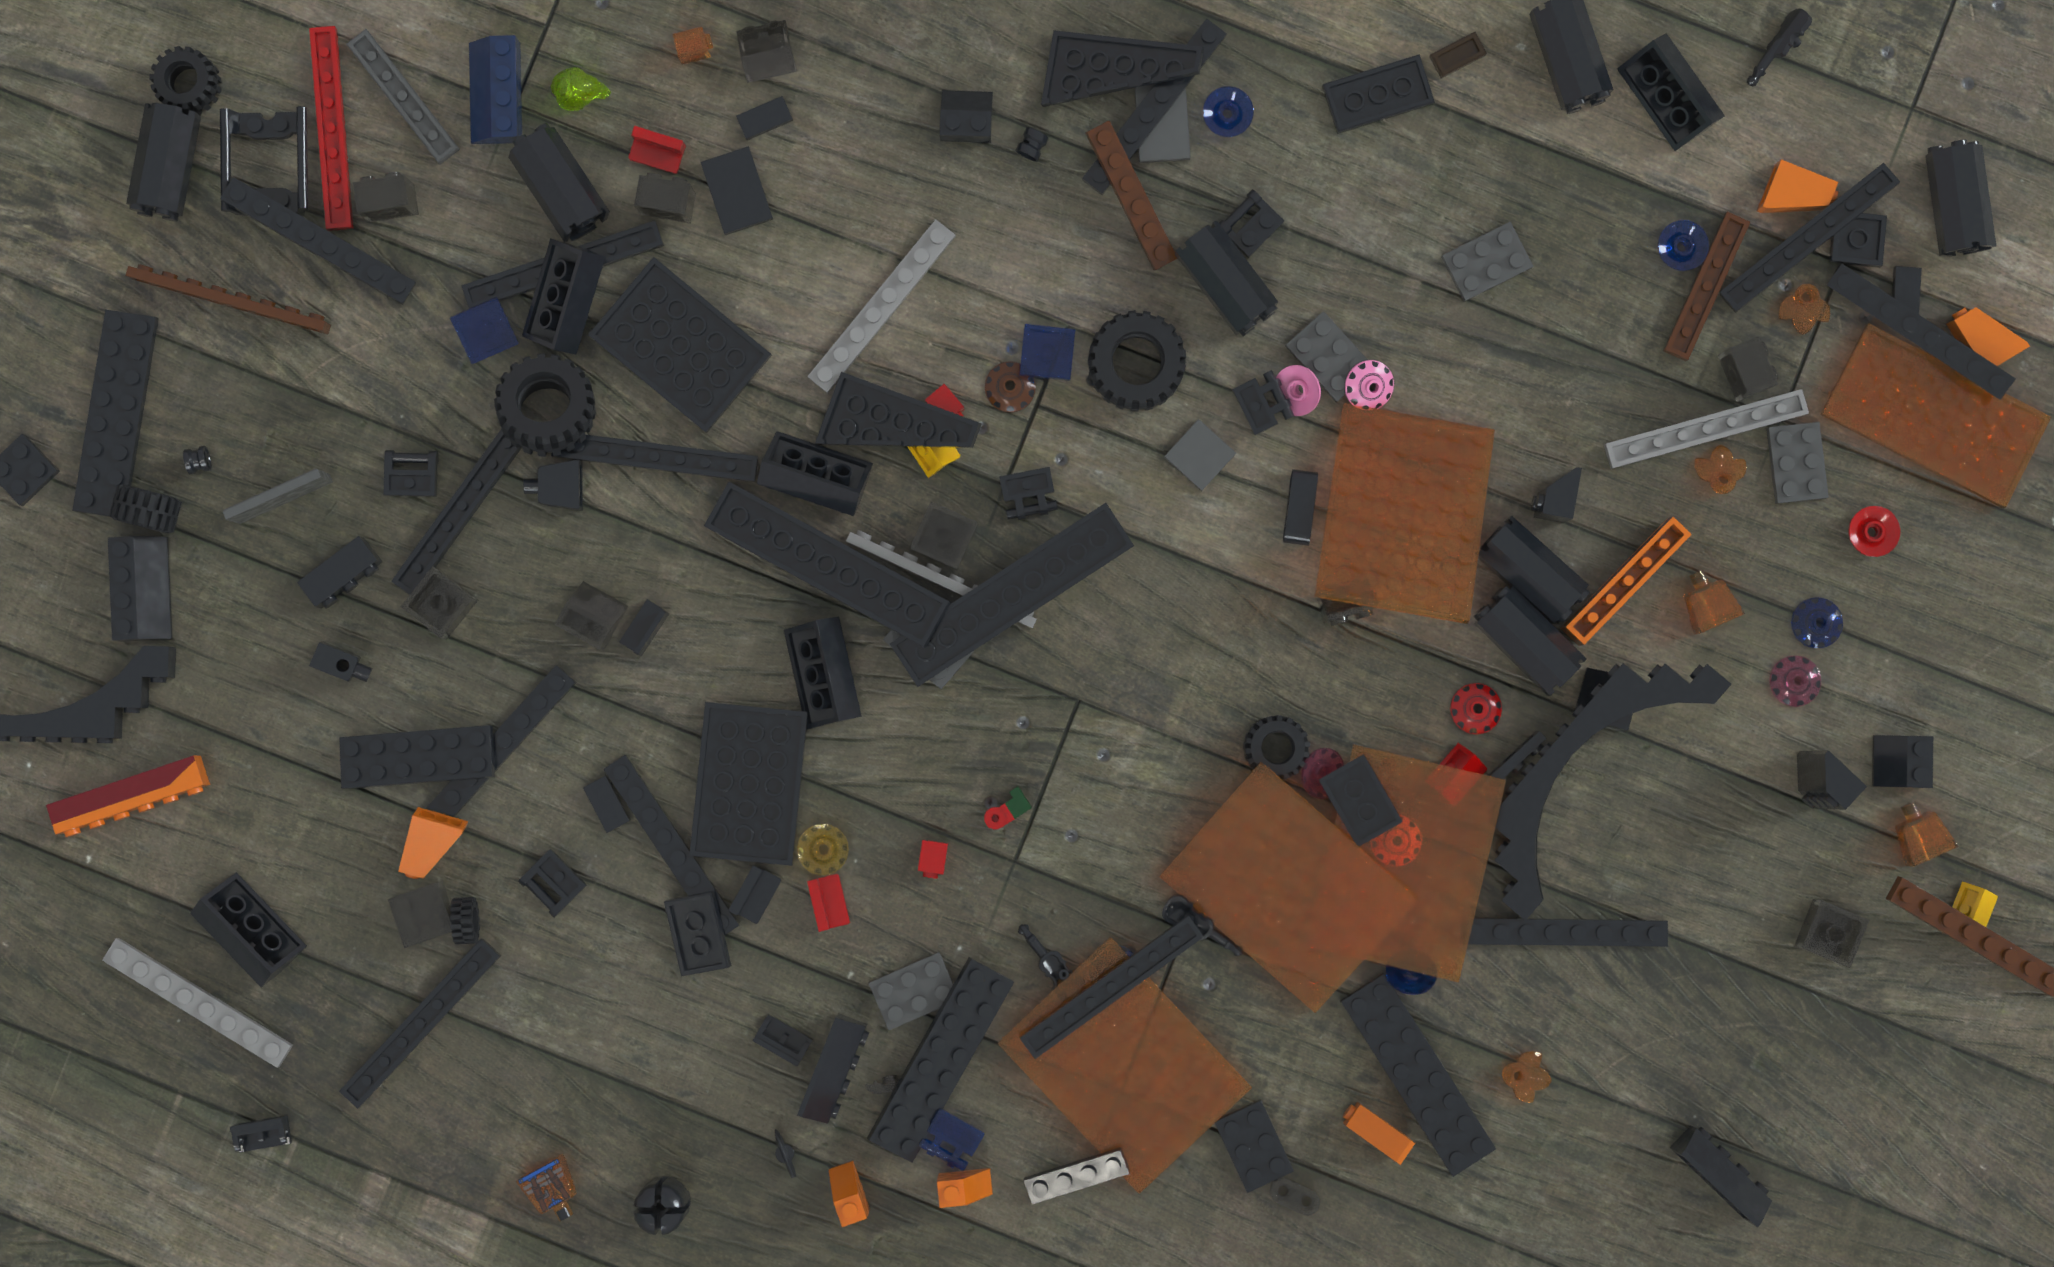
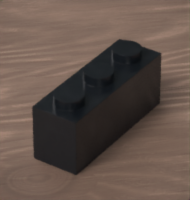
M357 536L297 583L315 607H325L327 609L338 601L337 596L342 592L348 593L359 585L357 581L362 577H370L379 570L378 565L382 563V560L364 537Z

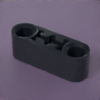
M1292 469L1283 543L1309 546L1318 472Z

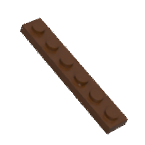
M1110 120L1085 132L1153 270H1157L1178 259Z
M1728 211L1724 214L1663 349L1664 352L1684 361L1689 360L1750 221Z

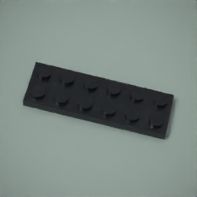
M491 725L339 737L341 789L495 777L493 726Z

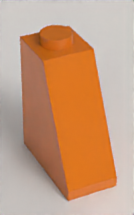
M1781 159L1774 165L1757 212L1822 211L1836 200L1838 196V191L1836 190L1838 182Z
M1964 307L1951 315L1954 320L1946 324L1955 339L1996 366L2030 347L2027 341L1977 307L1969 311Z
M418 807L412 815L398 872L405 873V876L412 879H423L462 835L468 821Z
M1359 1102L1355 1106L1351 1104L1343 1115V1118H1345L1343 1124L1400 1165L1415 1145L1408 1136Z
M854 1161L830 1168L829 1177L833 1203L841 1226L845 1227L867 1219L870 1207Z
M990 1168L939 1173L937 1179L939 1208L966 1206L993 1195Z

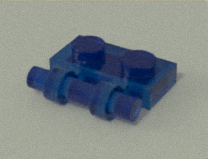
M940 1108L927 1130L935 1135L933 1142L923 1138L919 1146L927 1151L926 1154L932 1157L935 1155L946 1161L947 1166L951 1168L956 1167L964 1171L968 1162L960 1158L961 1154L965 1152L973 1156L985 1132ZM943 1140L956 1147L953 1153L940 1147Z

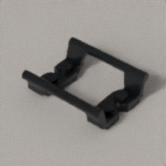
M298 106L296 107V112H276L274 118L270 120H265L261 113H238L228 108H221V196L231 181V134L248 135L254 140H284L290 138L293 134H297V192H291L286 188H256L255 190L297 214L305 213V210L308 209L307 107ZM221 201V211L247 216Z

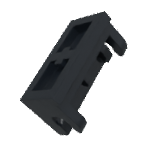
M768 1014L752 1041L793 1065L798 1066L813 1039Z
M288 1115L239 1123L230 1127L235 1152L239 1151L241 1153L292 1143Z

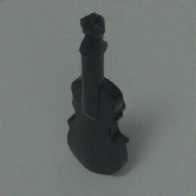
M1795 9L1785 17L1780 25V31L1768 44L1767 52L1757 66L1754 67L1752 76L1748 77L1747 84L1749 86L1757 85L1760 77L1766 74L1765 70L1774 58L1786 56L1792 46L1796 48L1801 44L1799 36H1803L1812 23V17L1805 10Z
M1175 894L1168 899L1162 910V917L1166 922L1174 925L1189 915L1204 936L1201 940L1210 937L1225 949L1231 950L1235 956H1241L1244 953L1242 945H1236L1232 939L1214 928L1212 918L1204 915L1203 912H1197L1193 908L1194 902H1190L1185 896Z
M1021 924L1018 933L1024 935L1026 942L1039 956L1038 967L1045 973V977H1049L1053 981L1052 991L1056 992L1058 998L1063 1002H1068L1085 990V980L1077 973V969L1069 970L1066 967V961L1062 959L1059 952H1048L1036 936L1029 931L1028 924Z

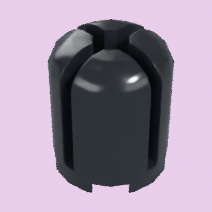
M656 1177L647 1183L635 1198L633 1206L638 1208L633 1212L634 1219L639 1227L648 1234L656 1235L660 1229L662 1235L669 1234L679 1227L689 1213L691 1205L690 1193L675 1177ZM660 1200H661V1204H662L666 1209H662V1208L659 1207L658 1202H660Z

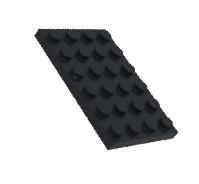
M655 257L651 259L588 334L705 433L712 428L772 356L770 352Z
M705 702L689 856L793 866L808 712Z

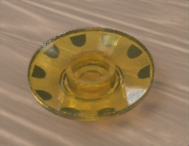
M817 824L808 828L801 835L798 841L797 854L801 864L809 872L816 875H830L838 871L845 864L849 854V845L845 835L837 827L829 824ZM825 844L828 846L827 854L819 852L820 845Z

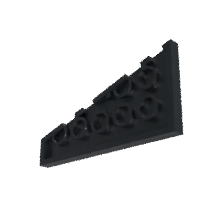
M1053 30L1041 105L1046 107L1198 75L1201 70L1204 48L1195 45Z
M841 372L815 444L973 448L982 423Z

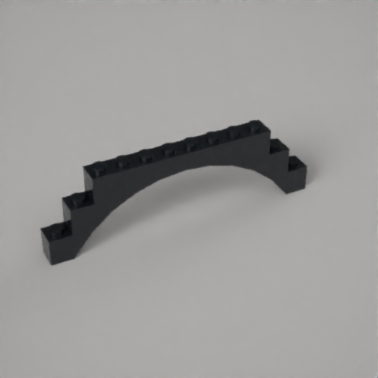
M142 646L140 651L120 674L95 693L71 705L37 714H0V741H10V736L20 737V742H36V737H45V742H62V737L71 738V743H87V738H97V743H113V738L122 739L123 708L124 713H140V708H149V679L151 683H166L167 678H175L176 647Z
M1625 663L1621 666L1615 664L1606 675L1610 679L1605 685L1602 686L1599 683L1589 694L1593 699L1587 706L1582 703L1572 714L1575 717L1574 721L1570 725L1564 723L1555 734L1559 737L1555 743L1551 745L1548 742L1539 752L1542 758L1536 765L1531 762L1521 773L1525 776L1519 784L1514 782L1507 789L1505 794L1508 797L1502 804L1497 801L1488 811L1491 817L1487 821L1511 840L1509 844L1504 841L1495 851L1499 856L1494 861L1518 880L1517 883L1511 881L1502 891L1506 895L1502 901L1526 921L1544 900L1537 866V835L1547 797L1555 779L1571 756L1600 730L1622 717L1643 709L1674 703L1715 704L1732 683L1709 664H1706L1705 667H1702L1700 664L1690 675L1693 679L1691 683L1666 663L1662 667L1659 664L1654 667L1648 675L1651 678L1649 682L1644 680Z

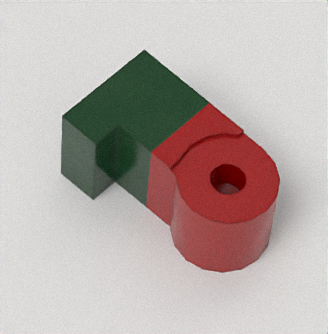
M1019 786L1009 792L1013 797L1000 807L994 806L986 811L984 821L989 828L1000 829L1032 808Z

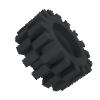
M474 897L453 898L451 901L450 926L455 945L474 944L479 941V908H477L478 903Z

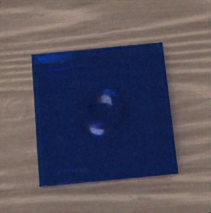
M497 296L450 317L471 364L519 344Z
M1025 324L1019 376L1070 381L1076 329Z

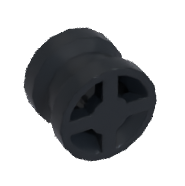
M200 446L197 450L184 449L183 460L188 474H195L198 470L205 472L211 470V457L206 446Z

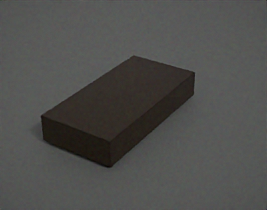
M1473 32L1430 54L1429 57L1442 79L1486 56L1487 52L1476 32Z

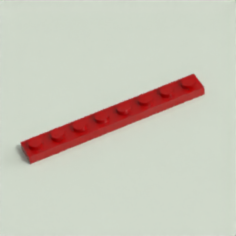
M335 26L309 28L325 226L328 231L354 229L337 28Z

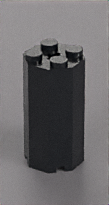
M1549 0L1544 3L1545 9L1540 11L1539 6L1532 9L1529 15L1561 110H1566L1567 114H1572L1580 111L1583 105L1590 103L1591 107L1606 102L1605 98L1610 97V93L1614 89L1584 0Z
M145 103L126 201L129 209L137 211L138 215L153 217V214L161 215L162 219L175 222L178 221L179 216H183L201 116L196 112L189 110L188 115H186L181 107L161 103H152V105Z
M544 123L537 127L534 133L528 136L523 134L513 141L514 147L511 149L508 158L564 242H568L569 238L571 241H575L597 228L595 223L599 219L602 223L607 220L610 213L609 209L555 127H550L548 123Z
M1957 140L1951 142L1950 147L1934 146L1928 148L1926 164L1939 256H1956V251L1957 253L1967 255L1996 247L1983 146L1979 145V141L1967 143V140Z
M1217 220L1212 223V226L1207 225L1185 242L1186 248L1182 250L1179 247L1175 251V256L1235 335L1240 333L1243 337L1255 329L1254 326L1257 325L1256 322L1259 319H1262L1264 322L1276 313L1278 300Z
M1513 516L1508 517L1504 521L1506 524L1503 527L1499 526L1480 547L1481 550L1476 552L1475 556L1509 587L1514 586L1551 624L1564 622L1573 612L1570 609L1572 605L1581 603L1589 595L1590 591L1586 589L1589 584Z
M1514 586L1500 588L1491 598L1494 602L1491 605L1483 606L1473 616L1476 619L1474 624L1542 692L1550 696L1555 692L1553 688L1556 685L1559 687L1563 686L1580 669L1581 665L1579 663L1585 662L1587 658Z

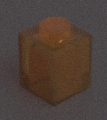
M703 27L673 34L678 58L682 65L711 57L709 49L714 48L710 33L705 34Z

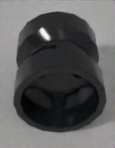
M1026 127L1023 133V142L1018 143L1015 151L1024 158L1038 162L1041 156L1040 150L1046 146L1049 138L1036 129Z

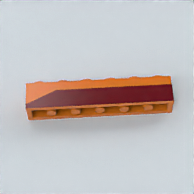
M1674 517L1666 519L1560 629L1578 646L1585 645L1692 534Z
M193 755L47 804L46 807L55 835L65 834V837H71L80 834V828L89 826L90 829L106 825L104 820L114 817V820L118 821L130 817L129 812L138 809L139 813L154 809V803L163 801L164 804L178 801V795L187 793L188 796L202 793L204 792L202 787L210 785L201 756Z

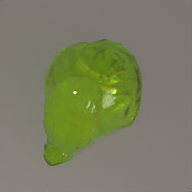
M577 67L559 72L553 78L550 86L551 94L556 98L558 105L570 111L582 110L593 99H605L611 94V91L599 82L597 78L586 74Z

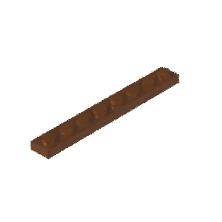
M138 264L137 268L128 266L125 275L135 281L328 335L331 325L324 321V316L315 313H309V317L299 314V309L285 306L283 310L276 308V303L260 299V303L251 300L250 295L236 292L235 296L226 293L227 289L212 285L211 289L202 287V282L191 278H187L186 282L177 280L178 275L166 271L159 275L153 273V268Z
M1897 876L1886 900L2044 994L2054 997V968L1903 877Z

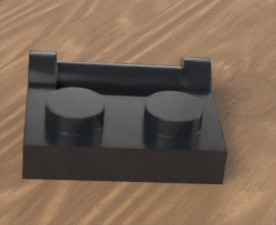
M1252 189L1247 194V198L1225 221L1221 220L1219 224L1237 248L1249 259L1285 220ZM1255 205L1259 211L1235 233L1232 227Z
M386 450L384 455L383 495L437 497L438 451H429V453H395L394 450ZM428 463V470H394V464Z
M549 849L518 880L523 887L526 886L550 910L549 914L553 918L559 915L587 886L552 849ZM536 874L562 898L558 903L533 879Z

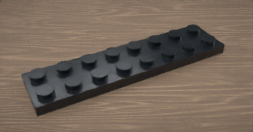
M105 309L72 511L109 516L116 487L118 485H132L159 320L157 317Z
M970 957L967 959L867 1136L869 1141L913 1163L1013 986L1014 981Z
M1384 973L1340 1001L1453 1177L1496 1150V1147Z

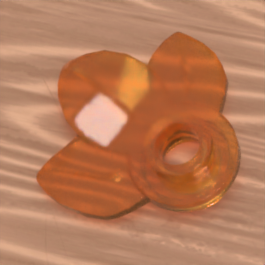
M1803 284L1795 290L1793 296L1783 300L1778 314L1781 320L1792 319L1797 332L1805 335L1813 328L1816 320L1829 322L1830 307L1827 302L1820 298V293L1814 285ZM1803 293H1808V294H1809V296H1810V300H1809V301H1804V300H1803V298H1802Z
M1718 445L1713 450L1710 459H1695V469L1699 478L1709 482L1711 488L1719 494L1730 493L1734 489L1736 481L1743 478L1747 470L1746 461L1744 459L1734 460L1730 450L1723 445ZM1719 478H1725L1728 483H1721Z
M1537 1051L1522 1053L1517 1062L1509 1063L1502 1072L1505 1084L1513 1088L1515 1097L1522 1102L1532 1103L1535 1096L1534 1091L1547 1088L1552 1081L1549 1073L1539 1067L1542 1053ZM1516 1071L1519 1072L1517 1080L1514 1079V1073Z

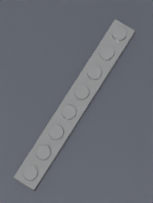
M935 219L807 377L828 394L838 382L840 373H845L954 240L956 235Z
M1800 389L1606 443L1604 448L1610 468L1613 469L1809 414L1803 391Z
M860 530L856 534L850 532L846 540L962 596L978 586L974 584L970 588L963 584L965 579L952 573L949 577L940 574L941 568L931 563H927L926 567L916 563L918 557L905 551L903 556L893 552L894 546L884 541H881L878 545L870 541L871 535ZM1032 612L1019 622L1033 628L1037 619L1033 617L1034 612Z
M120 938L114 940L102 960L277 1068L281 1066L293 1044Z

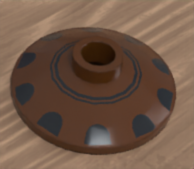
M1017 362L998 364L989 372L985 381L987 399L996 409L1003 412H1018L1026 408L1035 395L1036 384L1032 373L1027 367ZM1012 381L1015 384V388L1007 390L1005 384Z

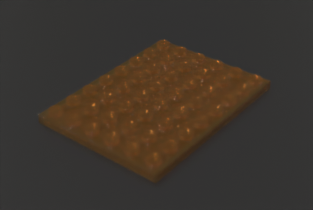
M1344 403L1341 412L1314 597L1468 624L1471 616L1495 429Z
M1353 744L1349 762L1363 754L1365 755L1403 822L1357 847L1337 813L1307 945L1459 983L1506 780Z
M1262 762L1256 766L1159 876L1177 893L1183 895L1189 902H1193V907L1200 913H1203L1205 917L1210 918L1218 929L1314 1013L1320 1009L1418 901V898Z
M1110 936L1067 979L1063 980L999 1040L998 1045L1100 1153L1122 1147L1130 1169V1174L1123 1176V1178L1140 1194L1252 1087L1149 977L1038 1058L1034 1059L1021 1041L1020 1036L1130 957Z

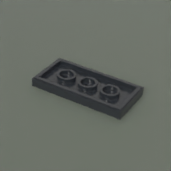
M1420 54L1322 85L1337 134L1435 103Z

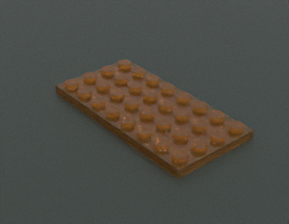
M1871 324L1865 326L1820 414L2001 508L2007 507L2052 418L2006 393L1999 400L1936 357Z

